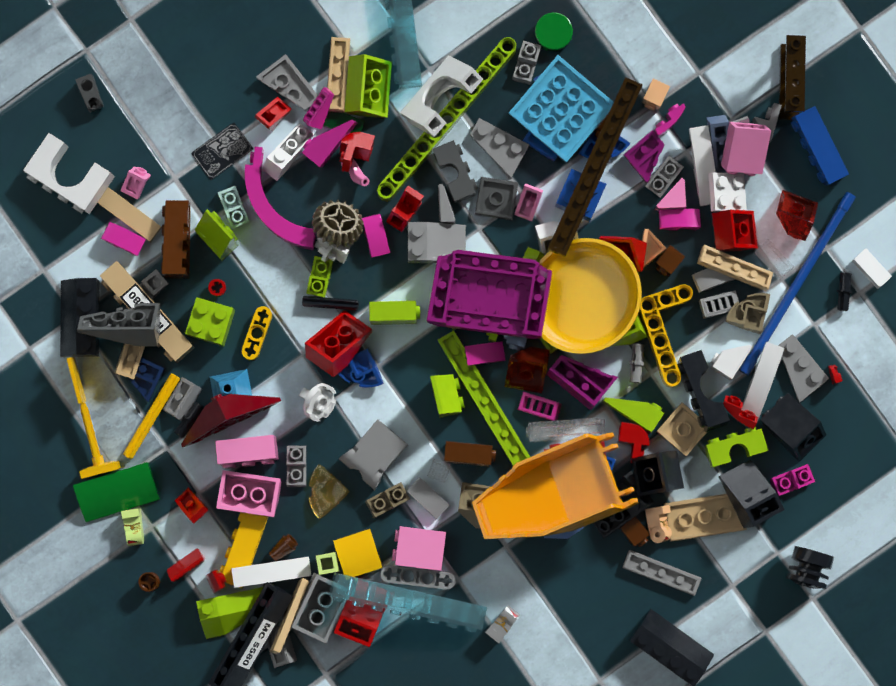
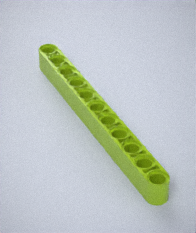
M511 37L503 38L477 68L476 72L478 74L485 72L489 77L486 80H482L475 88L477 90L475 94L470 95L460 88L439 113L442 118L449 115L453 119L452 122L446 123L439 131L440 136L433 138L426 132H423L379 184L377 192L382 201H391L433 152V148L439 145L516 52V42ZM510 44L513 49L505 51L503 45ZM493 58H498L501 63L494 66L490 61ZM457 101H462L465 106L462 109H457L454 104ZM425 144L428 146V150L420 152L417 149L418 146ZM414 159L416 164L413 167H408L405 164L406 160ZM396 173H401L404 178L398 182L393 179V176ZM388 187L392 192L389 196H384L381 194V190Z

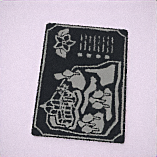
M233 122L191 154L212 180L252 151L253 147Z

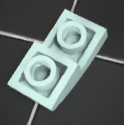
M236 186L218 192L232 229L250 222Z

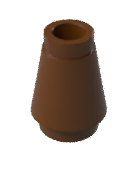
M290 534L283 535L269 554L273 560L278 561L295 551L298 543Z

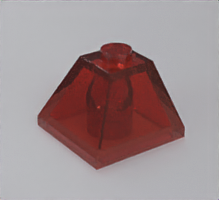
M782 190L776 214L787 235L806 241L814 224L818 203Z
M529 347L510 355L504 387L542 393L550 350Z

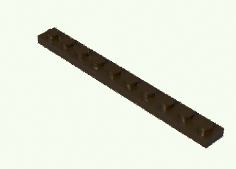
M625 77L547 250L566 257L643 84Z

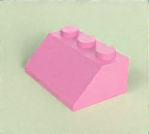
M223 470L216 509L274 517L279 501L281 479Z

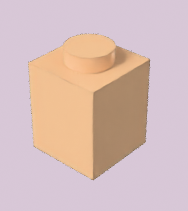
M652 79L642 100V103L645 104L644 106L653 111L655 109L659 110L670 86Z

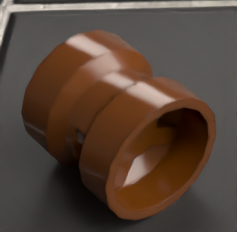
M146 572L139 578V586L146 592L154 591L160 585V578L156 573Z

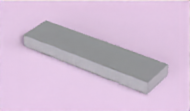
M631 550L628 551L622 566L626 570L695 596L702 579Z

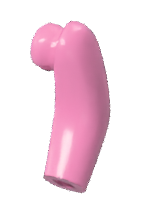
M353 159L349 171L352 181L361 186H367L370 182L369 178L363 174Z

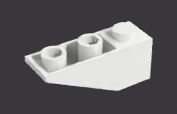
M299 123L266 158L262 170L277 181L303 151V146L307 140L312 139L315 134Z

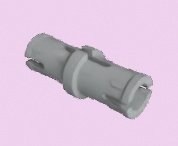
M632 344V358L629 361V365H631L629 382L642 383V368L645 365V362H643L645 345Z

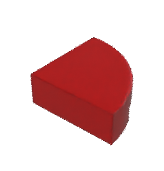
M836 365L828 366L832 385L843 381Z

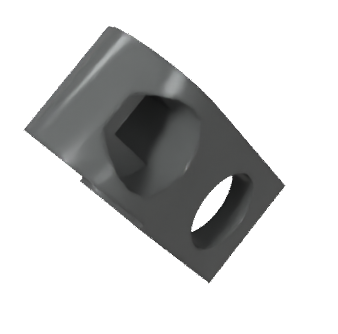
M88 74L75 79L89 112L103 108L104 104L94 76Z

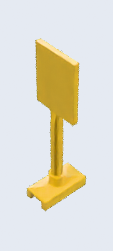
M75 357L66 358L78 403H80L81 415L93 456L91 458L93 466L79 471L81 479L121 468L119 460L104 463L89 409L85 403L87 401Z

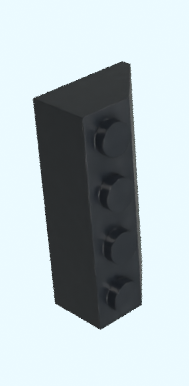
M74 278L61 281L60 357H99V337L77 332L80 316L99 312L100 281L97 278Z
M652 609L649 610L629 639L631 643L691 686L697 684L714 656L712 652Z

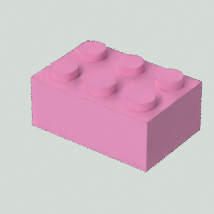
M275 435L215 441L217 464L225 469L236 468V464L249 467L255 466V462L268 465L274 464V460H279L277 438Z

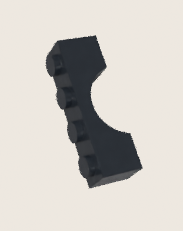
M702 350L680 357L677 365L680 374H683L685 380L683 382L687 393L690 392L692 397L690 400L692 408L698 412L699 417L697 419L700 427H704L705 432L727 425L730 420L723 403L711 401L703 394L700 388V378L708 369Z

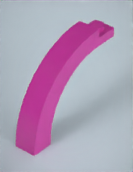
M255 147L254 152L251 151L250 163H253V165L245 164V184L250 202L256 214L271 232L285 242L300 248L314 250L316 233L313 232V229L289 222L280 216L268 202L262 186L264 150L263 147Z

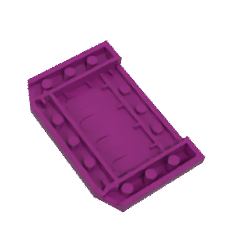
M456 250L445 256L440 255L437 258L427 323L441 327L522 338H542L552 271L546 269L533 259Z

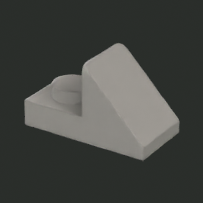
M774 103L771 108L768 107L765 118L768 120L758 117L752 119L753 124L766 125L771 130L769 143L772 140L782 106Z

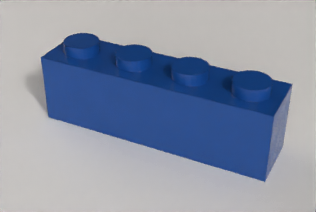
M811 107L805 110V112L792 117L791 125L794 131L799 133L801 137L800 143L804 149H807L810 155L808 159L811 165L816 167L819 181L826 186L849 175L816 107Z

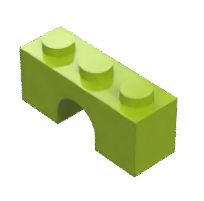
M756 426L754 430L751 428L745 429V434L738 435L735 432L726 435L727 439L721 441L719 437L708 440V445L704 446L711 468L731 462L729 452L733 445L742 446L746 451L747 457L768 451L762 429L756 430Z

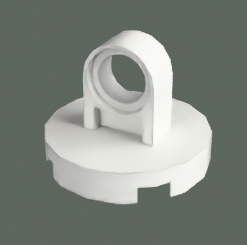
M324 383L317 384L311 390L303 387L299 396L305 399L303 409L304 414L309 419L318 422L320 418H327L336 404L334 399L336 391L334 388Z

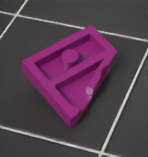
M653 130L623 154L645 183L649 182L652 171L658 162V157L665 145Z

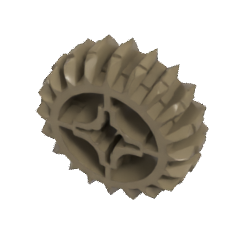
M330 200L328 203L323 202L321 206L317 207L312 217L313 232L317 233V238H322L323 243L327 241L329 246L335 244L337 248L340 245L345 248L347 244L352 245L354 241L359 239L363 231L364 221L362 220V215L358 214V209H353V204L348 206L346 201L340 203L337 200L334 203Z

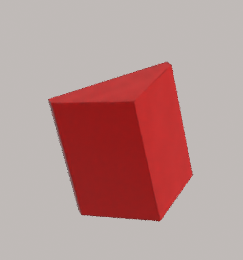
M599 237V240L611 243L622 250L633 262L637 272H642L647 247L646 242L633 237Z

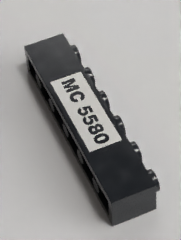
M269 582L265 584L209 681V685H243L291 602L292 595Z

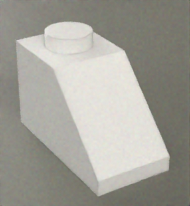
M746 345L723 350L720 354L716 353L711 360L713 364L711 369L728 380H732L752 349V346Z

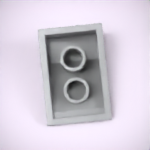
M408 222V263H437V258L440 255L445 256L456 250L466 251V225Z

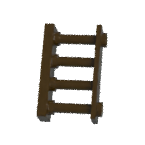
M786 35V44L780 45L779 104L782 106L779 112V120H792L791 118L798 115L799 112H805L806 36Z

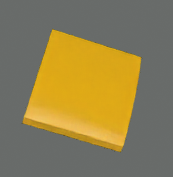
M370 529L333 540L346 580L382 568Z

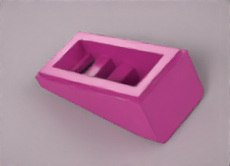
M323 87L303 118V121L310 127L322 129L334 97V94L328 88Z
M523 392L518 410L556 422L562 404ZM528 398H532L529 409H526ZM536 400H538L539 403L536 411H533ZM545 402L547 404L544 413H541L543 404ZM551 405H554L551 416H549Z

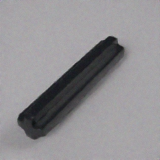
M303 296L302 305L304 307L358 310L359 301Z

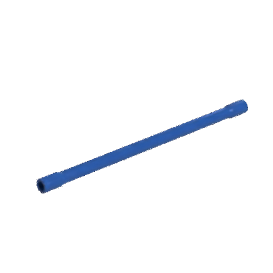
M846 192L825 230L755 346L741 365L739 371L749 376L762 353L765 342H768L845 213L848 212L856 199L853 194Z

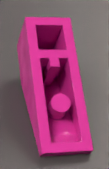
M350 120L314 137L312 140H307L303 146L304 150L302 153L317 166L324 167L339 148L341 140L350 134L358 122Z

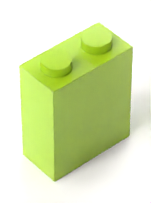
M416 301L369 302L371 325L417 324V319H420V306H416Z

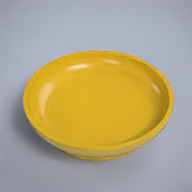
M580 238L572 241L566 257L549 251L539 261L540 265L552 271L542 338L547 343L569 353L588 354L609 348L628 333L636 321L640 310L642 290L638 272L633 262L622 250L603 240Z

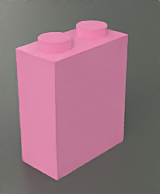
M729 122L721 166L727 173L733 175L738 174V172L748 176L763 174L771 130L766 125Z
M400 526V529L395 531L394 541L398 542L397 549H393L392 561H395V565L441 571L446 532Z

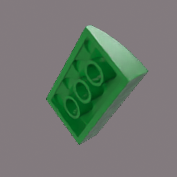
M148 462L73 485L85 522L160 500Z

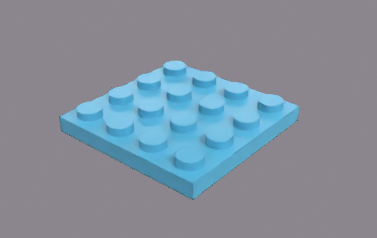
M557 55L508 114L567 163L610 112L614 102L563 58Z

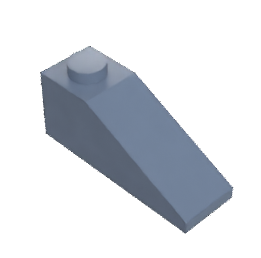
M725 115L707 117L706 121L709 126L715 172L727 173L721 166L729 121Z

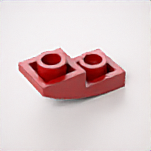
M726 395L723 401L726 410L739 422L754 430L758 420L755 413L749 410H741L743 402L735 396L729 397Z
M214 570L206 575V579L214 594L226 587L224 583L227 581L223 572L219 573L218 570Z

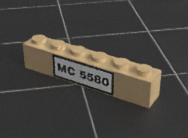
M118 261L100 275L103 279L101 284L108 291L112 289L115 293L113 297L120 305L124 303L130 309L134 308V304L155 303ZM160 309V336L157 347L162 346L166 350L164 355L171 362L175 360L178 363L195 347Z

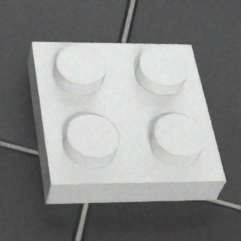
M717 172L709 173L711 212H721L730 209L747 210L744 173L736 175Z

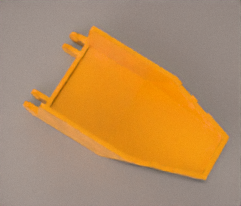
M606 433L599 436L584 434L517 462L508 473L502 475L492 487H489L472 502L484 539L539 537L570 532L637 504V498H632L626 502L622 501L621 496L634 492V488L618 490L605 453L617 449L618 444H610L604 448L601 442L615 437L614 434Z

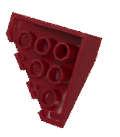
M238 394L216 395L211 398L212 402L204 407L181 443V446L183 448L202 441L204 438L221 432L237 422H242L262 410L265 411L279 403L281 399L280 397Z

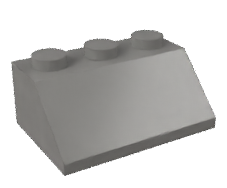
M314 572L291 628L327 643L352 590Z

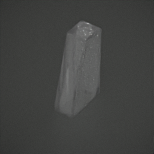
M599 418L528 422V427H526V436L529 438V442L569 441L584 434L594 436L605 434V420Z

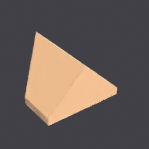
M644 229L642 241L647 243L644 267L666 250L662 242L649 229Z

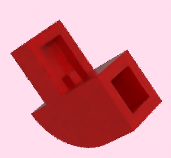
M353 132L341 140L339 154H341L340 162L343 163L342 171H350L354 158L369 162L375 135Z
M407 186L386 222L403 232L408 222L412 220L418 211L424 196L410 186Z
M621 422L617 442L632 444L631 464V458L644 456V449H641V446H649V437L646 431L639 425Z

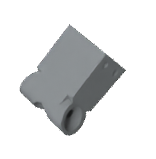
M377 419L354 448L338 459L349 469L359 470L363 481L375 490L384 472L408 444Z

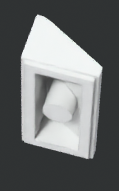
M864 249L852 260L877 289L892 277L867 249Z

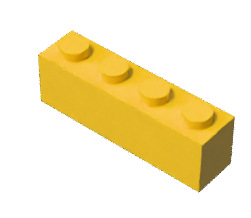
M240 512L238 521H240L239 528L234 529L231 537L234 540L233 545L228 547L225 558H228L225 566H221L219 573L223 572L227 584L234 586L231 568L252 565L268 516Z

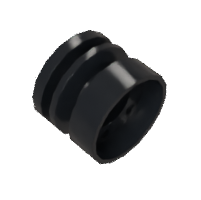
M794 546L791 558L799 562V565L789 566L788 569L797 572L796 575L787 573L786 578L804 587L826 589L827 584L819 582V578L829 579L821 571L822 569L829 570L832 568L834 557L811 549Z

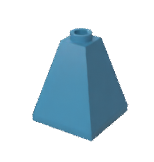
M247 369L210 377L213 397L222 394V396L229 394L252 395Z

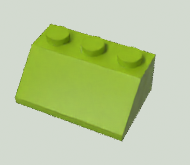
M366 54L349 56L345 113L356 116L388 118L391 61Z

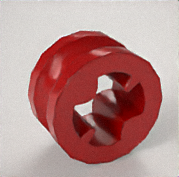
M214 279L209 283L208 290L212 295L221 296L226 291V284L220 279ZM216 282H219V285L222 284L219 293H216V290H212Z

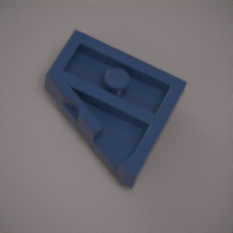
M141 358L135 378H129L146 401L150 402L165 368Z

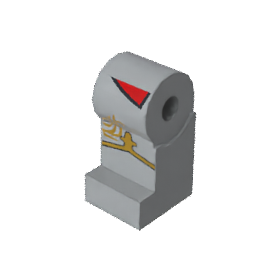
M508 605L485 633L497 643H500L520 614Z

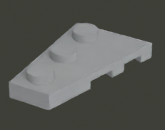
M286 54L256 76V79L304 111L311 107L318 96Z
M480 118L470 134L494 162L512 178L529 144Z
M792 334L778 346L784 348L781 359L796 393V398L800 403L829 378Z

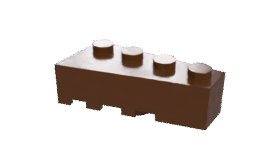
M166 200L165 206H162V216L165 217V223L162 224L164 243H162L161 248L163 255L161 273L167 279H190L191 203L189 200Z

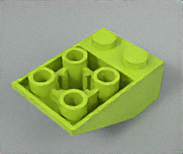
M207 209L195 228V232L222 261L239 246L236 242L238 238L227 225L225 226L215 211L211 213Z

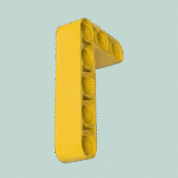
M686 284L642 298L639 310L662 382L669 388L675 387L680 383L681 374L660 311L687 303L692 298L693 290ZM679 290H686L688 292V298H681L679 296ZM661 296H668L670 304L665 305L661 303ZM649 301L652 304V309L649 311L644 310L642 303ZM650 319L656 320L658 328H650L648 321ZM655 338H662L664 346H656L654 343ZM661 356H668L670 364L663 365L660 360ZM670 373L674 374L677 379L673 384L667 381V375Z

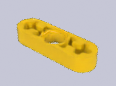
M265 306L256 309L243 344L242 355L247 360L258 358L271 323L272 312ZM264 310H266V314L269 315L268 318H264L262 324H266L265 328L259 324H255V321H257L258 323L260 322L261 317L258 314L259 312L263 313ZM255 328H260L263 332L259 339L252 337V331ZM249 339H251L254 342H260L259 346H257L256 344L254 345L253 350L256 351V353L251 354L250 357L246 352V349H250L252 345L251 342H248Z

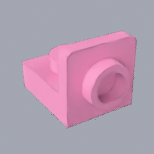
M133 167L128 171L120 191L135 199L140 198L145 183L151 175L146 173L147 171L141 167Z

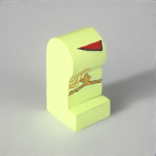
M141 509L121 511L127 545L144 544Z

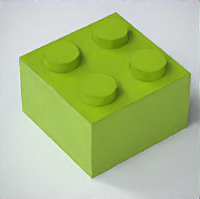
M196 297L185 334L189 337L224 347L235 309Z

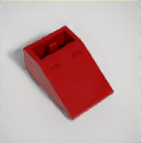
M356 578L334 633L371 647L392 592Z

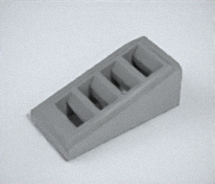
M439 184L440 223L455 224V217L443 184Z
M736 290L700 299L699 305L703 318L706 319L728 313L732 308L728 297L732 296L734 304L737 301L739 302ZM722 298L725 299V303L727 306L726 309L723 308L721 301ZM714 300L718 302L720 309L718 311L716 310ZM707 302H710L713 312H709Z

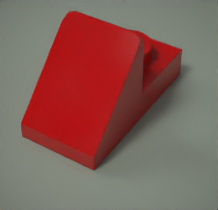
M277 97L259 111L255 118L269 130L274 131L278 122L286 117L292 108Z
M189 487L175 500L193 524L208 511L207 506Z

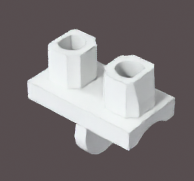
M317 238L314 247L318 248V252L323 255L321 259L323 262H326L329 258L332 261L338 260L344 264L351 245L347 244L345 248L340 245L337 248L335 244L329 246V242L323 243L322 238Z

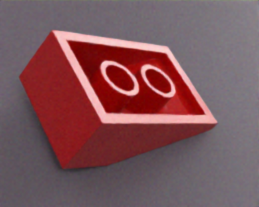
M344 310L305 342L306 358L332 377H335L347 367L372 333V329Z

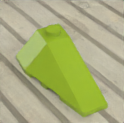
M264 587L196 601L206 639L226 635L241 626Z

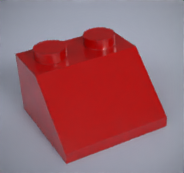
M730 209L712 213L716 250L730 252L758 249L754 211Z

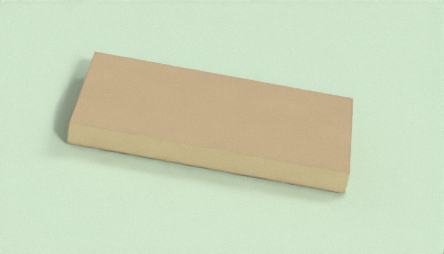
M727 494L664 503V506L670 505L671 513H666L667 523L672 531V536L669 539L670 542L747 530L743 528Z

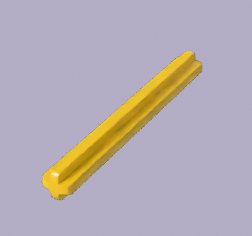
M171 373L129 442L123 453L127 458L133 459L179 382L180 378L175 374Z

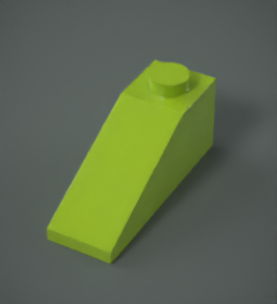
M607 397L602 401L648 433H652L664 415L661 411L662 408L654 402L650 404Z

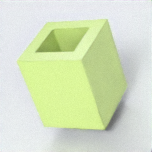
M336 552L316 556L319 575L339 572Z

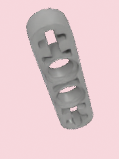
M391 565L385 566L381 570V578L387 583L437 589H451L455 585V577L449 572ZM388 568H390L393 573H398L397 569H401L400 581H396L397 577H391L388 580L384 572H387ZM405 571L413 572L414 579L411 582H406L403 579ZM425 573L432 574L433 582L425 584L422 581V576ZM436 573L440 574L439 578H445L446 575H449V578L453 580L448 586H444L443 582H438L439 586L434 585Z

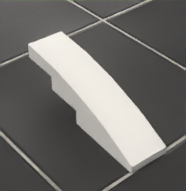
M706 125L689 128L694 175L700 206L711 205L709 173L715 172L709 126Z
M768 342L764 344L741 409L755 413L758 419L784 351L783 347Z
M309 557L231 568L234 588L312 576Z

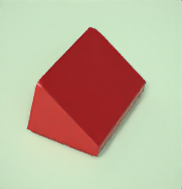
M198 548L167 569L172 582H176L205 561V557Z

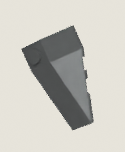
M160 303L134 304V308L130 309L116 308L117 311L112 313L98 312L80 316L77 328L78 333L134 346L158 345L160 336Z

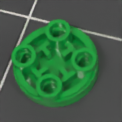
M560 13L545 14L536 24L535 37L544 50H561L572 39V24L566 16Z

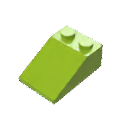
M453 374L430 376L439 418L462 413L461 409L465 408L463 398L458 397L457 390L460 389L458 378L454 379Z

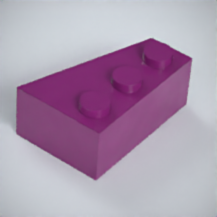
M563 355L558 358L546 374L589 410L593 409L618 378Z

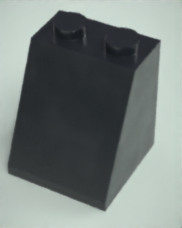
M789 393L780 397L776 405L771 410H767L761 419L763 426L799 462L826 436L821 421Z
M677 450L631 458L639 497L684 488Z

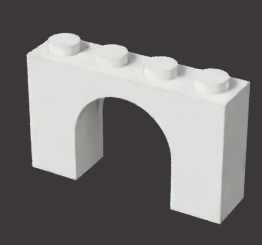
M448 55L400 113L410 124L435 137L446 124L442 117L433 110L437 99L447 90L456 87L472 93L483 78L473 67Z
M48 133L23 170L28 174L26 178L35 184L37 182L42 183V188L50 194L53 191L59 194L58 199L66 204L68 201L74 204L72 208L81 214L84 211L90 214L115 176L97 163H94L79 184L72 187L59 185L56 181L55 169L69 147L63 141Z

